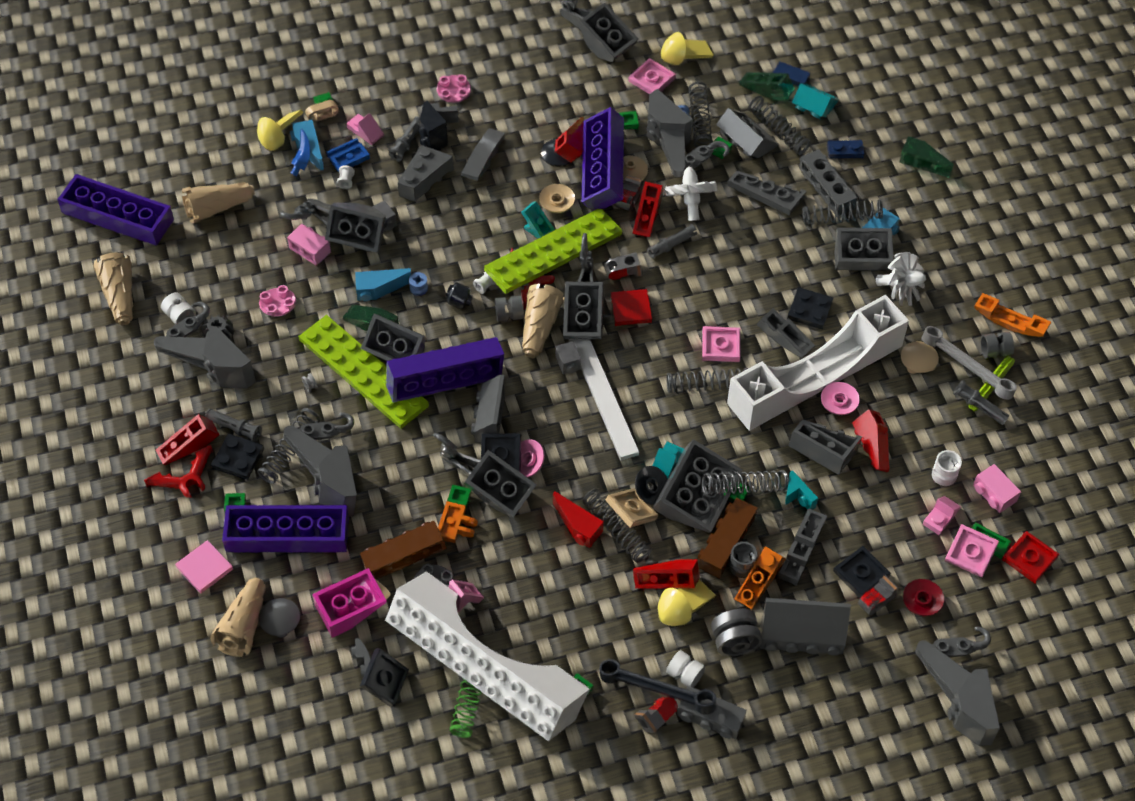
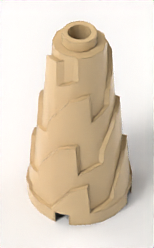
M245 182L182 189V193H186L185 196H182L183 205L187 217H193L190 220L192 224L233 206L248 202L255 195L253 186Z
M108 253L100 256L101 261L98 262L97 259L94 261V271L115 322L119 323V325H127L133 319L131 259L128 255L125 258L123 253Z
M540 284L531 285L527 293L522 347L525 356L529 358H535L542 352L545 341L565 299L563 292L550 285L545 284L544 289L539 288Z
M253 578L248 580L243 590L234 599L225 615L213 630L210 640L214 646L216 642L220 645L219 651L235 657H242L244 652L246 656L250 653L266 589L261 579Z

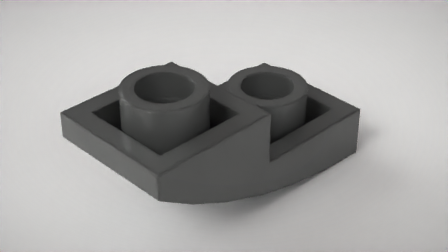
M439 103L431 104L447 123L459 122L457 106L440 108Z
M356 638L355 646L352 647V659H356L357 666H361V678H363L371 659L360 638Z

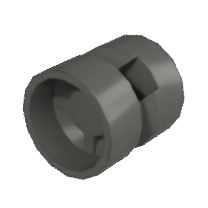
M521 295L510 296L508 300L505 297L495 298L497 322L508 321L509 318L513 320L524 319ZM505 305H509L510 313H506Z
M1000 332L997 335L994 333L983 334L981 336L983 357L994 358L998 354L1000 357L1012 356L1014 352L1012 334L1010 332Z
M739 542L733 546L729 569L734 576L747 578L756 563L758 552L753 544Z

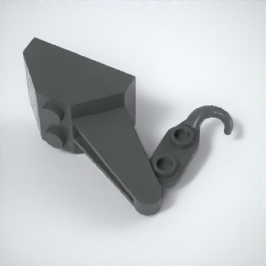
M563 0L560 14L581 30L586 45L598 58L613 62L637 43L638 37L605 2L594 11L576 7L579 0Z
M656 89L649 94L647 137L658 146H662L673 176L682 177L686 168H696L709 159L714 149L718 147L725 149L724 157L729 154V146L726 143L715 141L709 145L699 146L685 156V146L691 142L693 119Z
M307 199V202H303L294 210V214L285 213L283 210L280 211L282 217L290 220H305L314 214L327 225L325 240L376 253L380 251L386 215L374 207L359 203H333L329 205L317 199Z
M584 233L582 235L580 251L582 271L578 282H565L564 339H602L604 325L603 282H593L592 251H588L587 233ZM587 274H590V282H586Z
M204 302L192 304L193 308L197 306L204 309L202 313L185 318L170 328L166 336L155 338L154 346L156 351L206 369L208 371L206 374L208 379L212 383L215 382L219 387L247 389L256 382L251 360L217 326L207 332L206 338L187 337L195 332L203 320L209 316L210 308Z
M339 413L340 416L348 419L346 425L322 422L304 424L300 429L294 426L285 427L284 440L314 476L315 484H313V491L315 496L318 495L319 503L321 505H347L349 517L354 516L357 494L347 445L335 446L330 450L316 441L330 439L340 433L350 431L354 426L353 417L348 413Z
M434 433L433 437L442 442L440 456L469 476L464 484L495 510L514 518L537 484L489 450L481 460L457 452V446L443 435ZM454 459L473 467L474 470L471 472Z
M975 627L976 631L984 634L985 639L981 642H975L967 638L938 639L934 644L920 641L915 650L916 655L952 704L948 708L949 720H952L953 727L978 746L992 745L1000 727L987 669H974L970 673L949 658L968 656L977 650L986 649L991 642L990 633L985 628Z

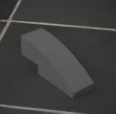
M774 308L756 324L775 342L801 358L815 346L790 319L786 321Z

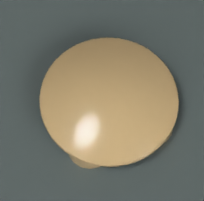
M915 341L905 345L901 351L902 363L907 367L909 373H926L936 369L939 357L937 351L932 346L924 342Z

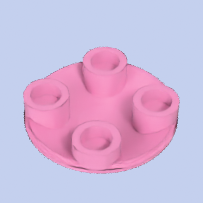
M444 75L440 78L437 85L439 97L450 103H458L465 100L471 92L470 83L465 75Z
M285 285L263 291L260 294V309L269 316L286 315L296 305L294 293L288 290V287Z

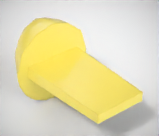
M679 32L671 35L661 49L662 60L671 65H680L684 59L713 57V53L706 41L685 40L684 36Z
M302 109L287 114L278 122L262 117L257 127L258 139L262 146L271 151L279 149L285 140L283 130L303 114Z
M700 580L695 588H667L663 591L658 602L659 619L663 624L669 626L685 625L691 620L692 613L711 601L715 594Z

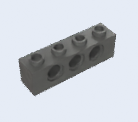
M819 149L801 157L799 169L826 204L830 205V209L834 214L835 203L837 204L839 216L842 215V203H844L845 213L849 212L850 202L852 210L855 209L857 201L855 192L851 191L846 181L840 177L836 168L832 167L827 157Z

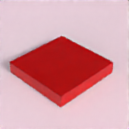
M647 289L611 292L615 326L652 323Z
M1025 531L1003 556L1002 560L1036 584L1060 554L1028 531Z

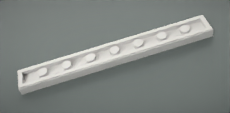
M569 339V342L574 341L580 355L581 370L620 461L638 456V448L590 339Z

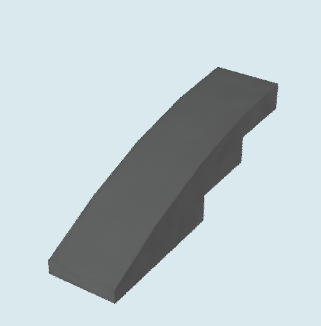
M489 128L473 150L461 176L478 181L490 167L491 159L498 152V146L504 140L505 133Z
M808 509L779 572V579L797 586L827 519L826 515Z

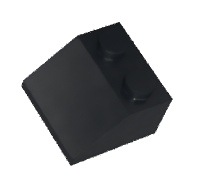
M425 101L419 119L420 144L438 151L448 145L447 122L428 101Z

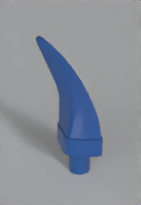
M303 129L300 130L299 151L291 162L294 165L291 174L295 176L298 175L300 169L305 171L310 158V144Z

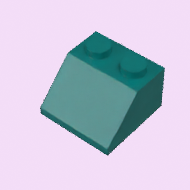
M800 83L792 103L796 104L795 108L804 112L807 109L811 111L812 116L820 119L821 116H828L839 101V98L811 85Z

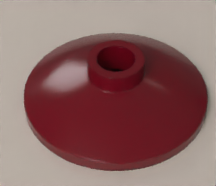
M916 579L906 585L903 592V601L912 613L919 616H932L941 610L944 604V594L941 588L933 581Z

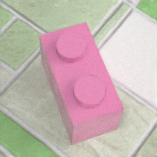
M303 224L287 237L289 248L316 266L331 253L330 242L325 240V236H320L311 227H306Z
M995 464L978 474L973 484L977 493L982 494L989 505L999 513L1016 503L1021 493Z

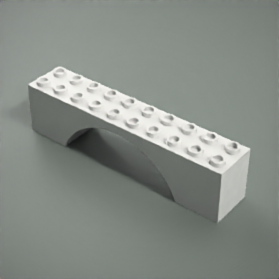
M884 295L856 310L846 325L831 340L807 357L780 367H771L762 361L730 379L727 404L750 431L823 391L828 384L839 382L901 348L909 320L887 295Z
M428 572L397 588L385 621L549 741L576 720L590 690L588 687L557 665L539 666L518 662L504 657L483 645L466 629L458 615L456 607L458 594Z

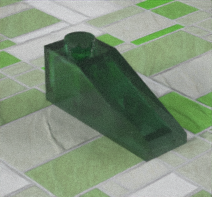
M747 72L738 82L740 86L771 100L787 101L795 91L788 73Z
M907 137L901 153L900 163L950 178L954 166L951 161L927 142Z
M352 305L342 317L343 320L365 331L368 330L374 314L399 324L398 316L384 309Z

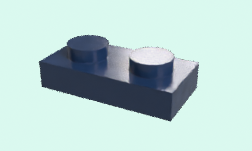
M862 140L827 141L829 159L864 158Z

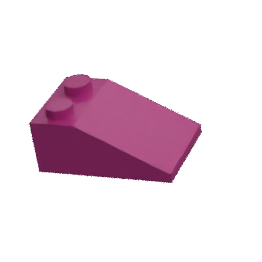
M369 568L312 594L315 607L332 638L352 629L387 602Z

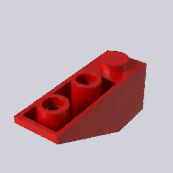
M580 117L555 140V153L569 162L579 158L583 153L584 117Z
M868 409L852 422L855 428L854 432L856 435L862 436L863 449L869 454L872 466L876 470L889 472L888 427L879 412Z

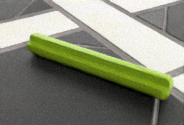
M1006 356L993 373L1003 379L1013 366L1014 358ZM985 382L979 390L980 395L987 399L995 388ZM969 405L970 409H972L973 411H978L979 408H977L974 405Z

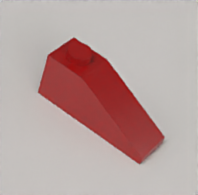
M650 182L644 183L632 234L650 238L664 191L662 185Z
M198 414L159 446L156 452L162 464L167 465L206 447L220 434L212 420Z
M554 491L553 505L570 534L578 544L590 548L602 534L604 521Z
M678 559L633 569L635 588H695L700 579L698 559Z

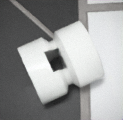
M179 293L168 295L161 303V310L175 324H178L187 317L196 316V310Z
M950 450L940 452L937 455L932 470L933 480L942 486L954 484L962 465L961 457L956 452Z
M680 650L672 658L666 673L675 679L681 678V683L694 687L702 677L706 666L697 660L691 661L690 656Z

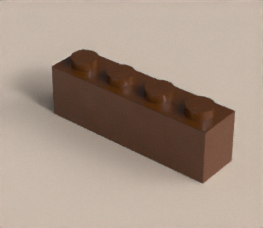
M737 497L733 504H728L724 519H719L715 534H710L706 543L708 544L706 549L702 548L698 554L699 569L720 579L730 562L733 546L742 542L756 519L757 507Z
M434 520L425 522L416 529L407 530L400 536L389 538L375 547H368L360 555L366 569L369 568L373 577L377 580L447 548Z

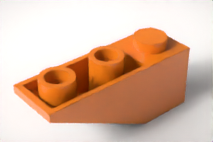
M765 546L734 599L753 609L778 574L786 558Z

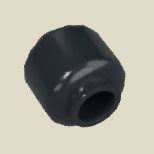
M455 282L453 285L450 284L445 298H447L448 304L463 309L465 305H470L473 295L470 294V287Z

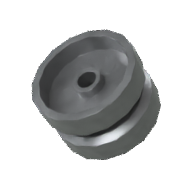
M730 610L713 619L711 628L713 635L716 637L717 650L721 655H743L753 651L762 644V636L757 627L756 615L752 610Z

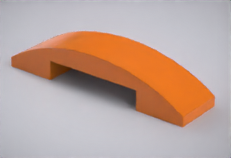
M982 293L974 305L978 312L992 322L1020 334L1043 337L1051 325V321L1035 314L1030 318L999 305V299Z

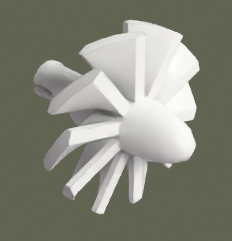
M688 167L684 171L683 184L666 186L665 194L666 196L684 195V203L688 207V221L700 220L698 210L700 193L717 191L716 181L698 183L695 170L692 167Z
M910 252L895 254V260L888 266L892 273L886 275L878 274L876 284L878 286L891 285L893 287L891 298L894 299L899 290V305L903 306V300L906 296L908 306H912V292L916 300L919 301V292L915 286L924 288L926 275L923 274L924 268L918 263V256Z

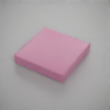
M649 58L628 77V81L650 94L656 89L660 92L664 90L676 78V74Z
M703 326L702 361L740 362V328Z
M961 524L945 561L982 578L999 541Z
M208 540L175 564L176 568L200 594L233 570L232 565Z

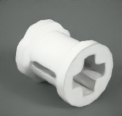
M347 165L341 166L339 168L340 177L337 179V186L341 189H350L355 170Z
M486 272L479 279L473 280L475 289L481 294H484L488 287L496 284Z

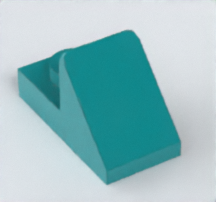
M537 201L532 202L521 212L528 223L523 228L536 238H540L555 230Z
M667 441L663 449L659 448L652 466L661 469L669 478L684 448Z
M792 470L789 474L785 505L798 498L801 506L814 510L817 506L818 497Z

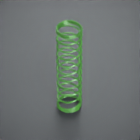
M462 678L464 681L460 684L462 689L459 690L460 697L457 698L458 704L455 706L456 712L453 714L455 720L451 722L452 726L449 731L455 736L467 738L472 736L473 731L466 726H473L474 722L464 718L456 719L455 714L458 713L467 718H475L476 714L470 711H458L457 706L460 705L465 709L473 711L477 710L478 707L471 703H459V699L463 698L466 701L478 703L480 699L472 695H480L482 692L476 688H463L462 684L464 682L470 686L473 685ZM466 689L476 690L480 693L469 692ZM464 690L472 695H461V691ZM464 697L475 698V699H477L478 701H472V700L466 699V698H464ZM463 705H471V706H474V707H476V708H475V709H473V708H468V707H465V706H463ZM461 712L470 713L474 716H467L462 714ZM459 720L469 721L472 724H466ZM457 721L463 725H453V722Z

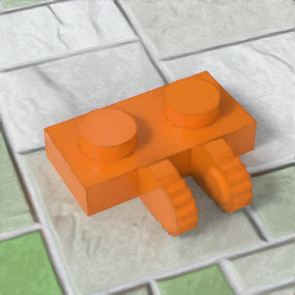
M446 502L438 526L443 541L455 543L458 534L463 537L474 536L475 532L472 529L461 526L462 523L465 526L476 527L478 524V520L475 518L464 516L466 505Z

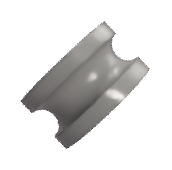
M311 373L308 374V377H302V382L308 392H311L313 388L315 390L318 389Z

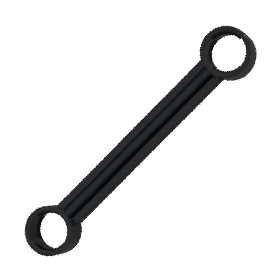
M612 659L603 661L599 666L601 680L605 683L612 684L621 681L695 705L696 710L704 715L713 713L717 708L716 695L710 690H701L698 693L620 669V664ZM609 669L616 670V672L612 674L604 673L606 670ZM702 700L712 701L710 704L707 705L699 703Z

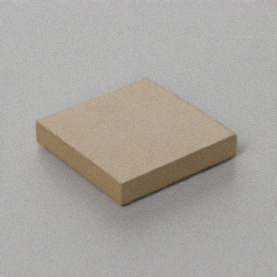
M635 488L610 494L605 499L630 528L655 521L659 516L649 504L640 499Z

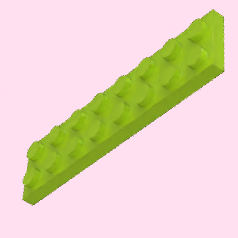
M596 209L485 265L484 271L507 294L579 257L582 235L584 233H587L588 251H591L622 235V229L602 209Z
M325 315L298 336L300 342L400 429L429 407V402L422 396L393 403L386 387L387 366L373 354L361 349L362 345L328 315Z

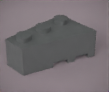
M421 145L398 181L399 196L414 202L431 189L430 187L435 182H440L446 173L454 170L453 156Z
M802 420L792 432L789 447L839 475L857 453L862 436H849L844 434V431H831L826 429V426Z

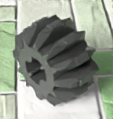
M218 313L217 317L211 315L210 320L205 319L204 325H202L204 338H206L209 330L217 326L231 340V335H234L232 321L228 320L226 315L221 317Z

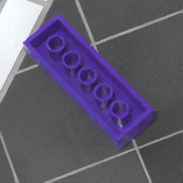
M612 107L584 120L582 203L592 211L605 209L623 200L624 117Z
M78 174L74 175L57 199L63 214L156 246L174 221L171 206Z
M495 337L403 358H395L387 361L386 387L394 403L483 383L502 375L504 352L498 338Z
M226 505L222 538L225 551L347 552L349 526L347 505Z

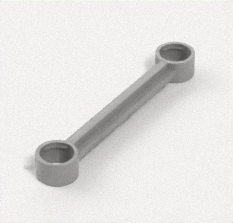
M933 326L925 328L921 338L925 344L939 347L993 386L996 395L1000 398L1007 400L1013 398L1017 389V385L1013 381L996 376L943 338V332Z

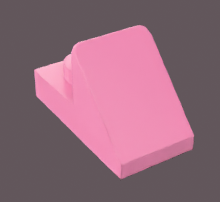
M357 114L346 123L349 130L370 145H373L384 136V133L371 114L365 117Z
M946 496L938 498L935 507L925 518L922 525L940 535L961 509V506Z
M451 580L449 583V588L458 594L456 599L457 612H460L468 602L480 603L484 598L473 583Z

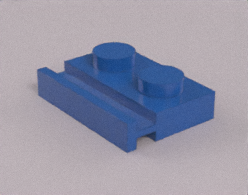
M358 138L326 152L327 157L338 172L341 166L353 167L370 159L369 153L358 141Z

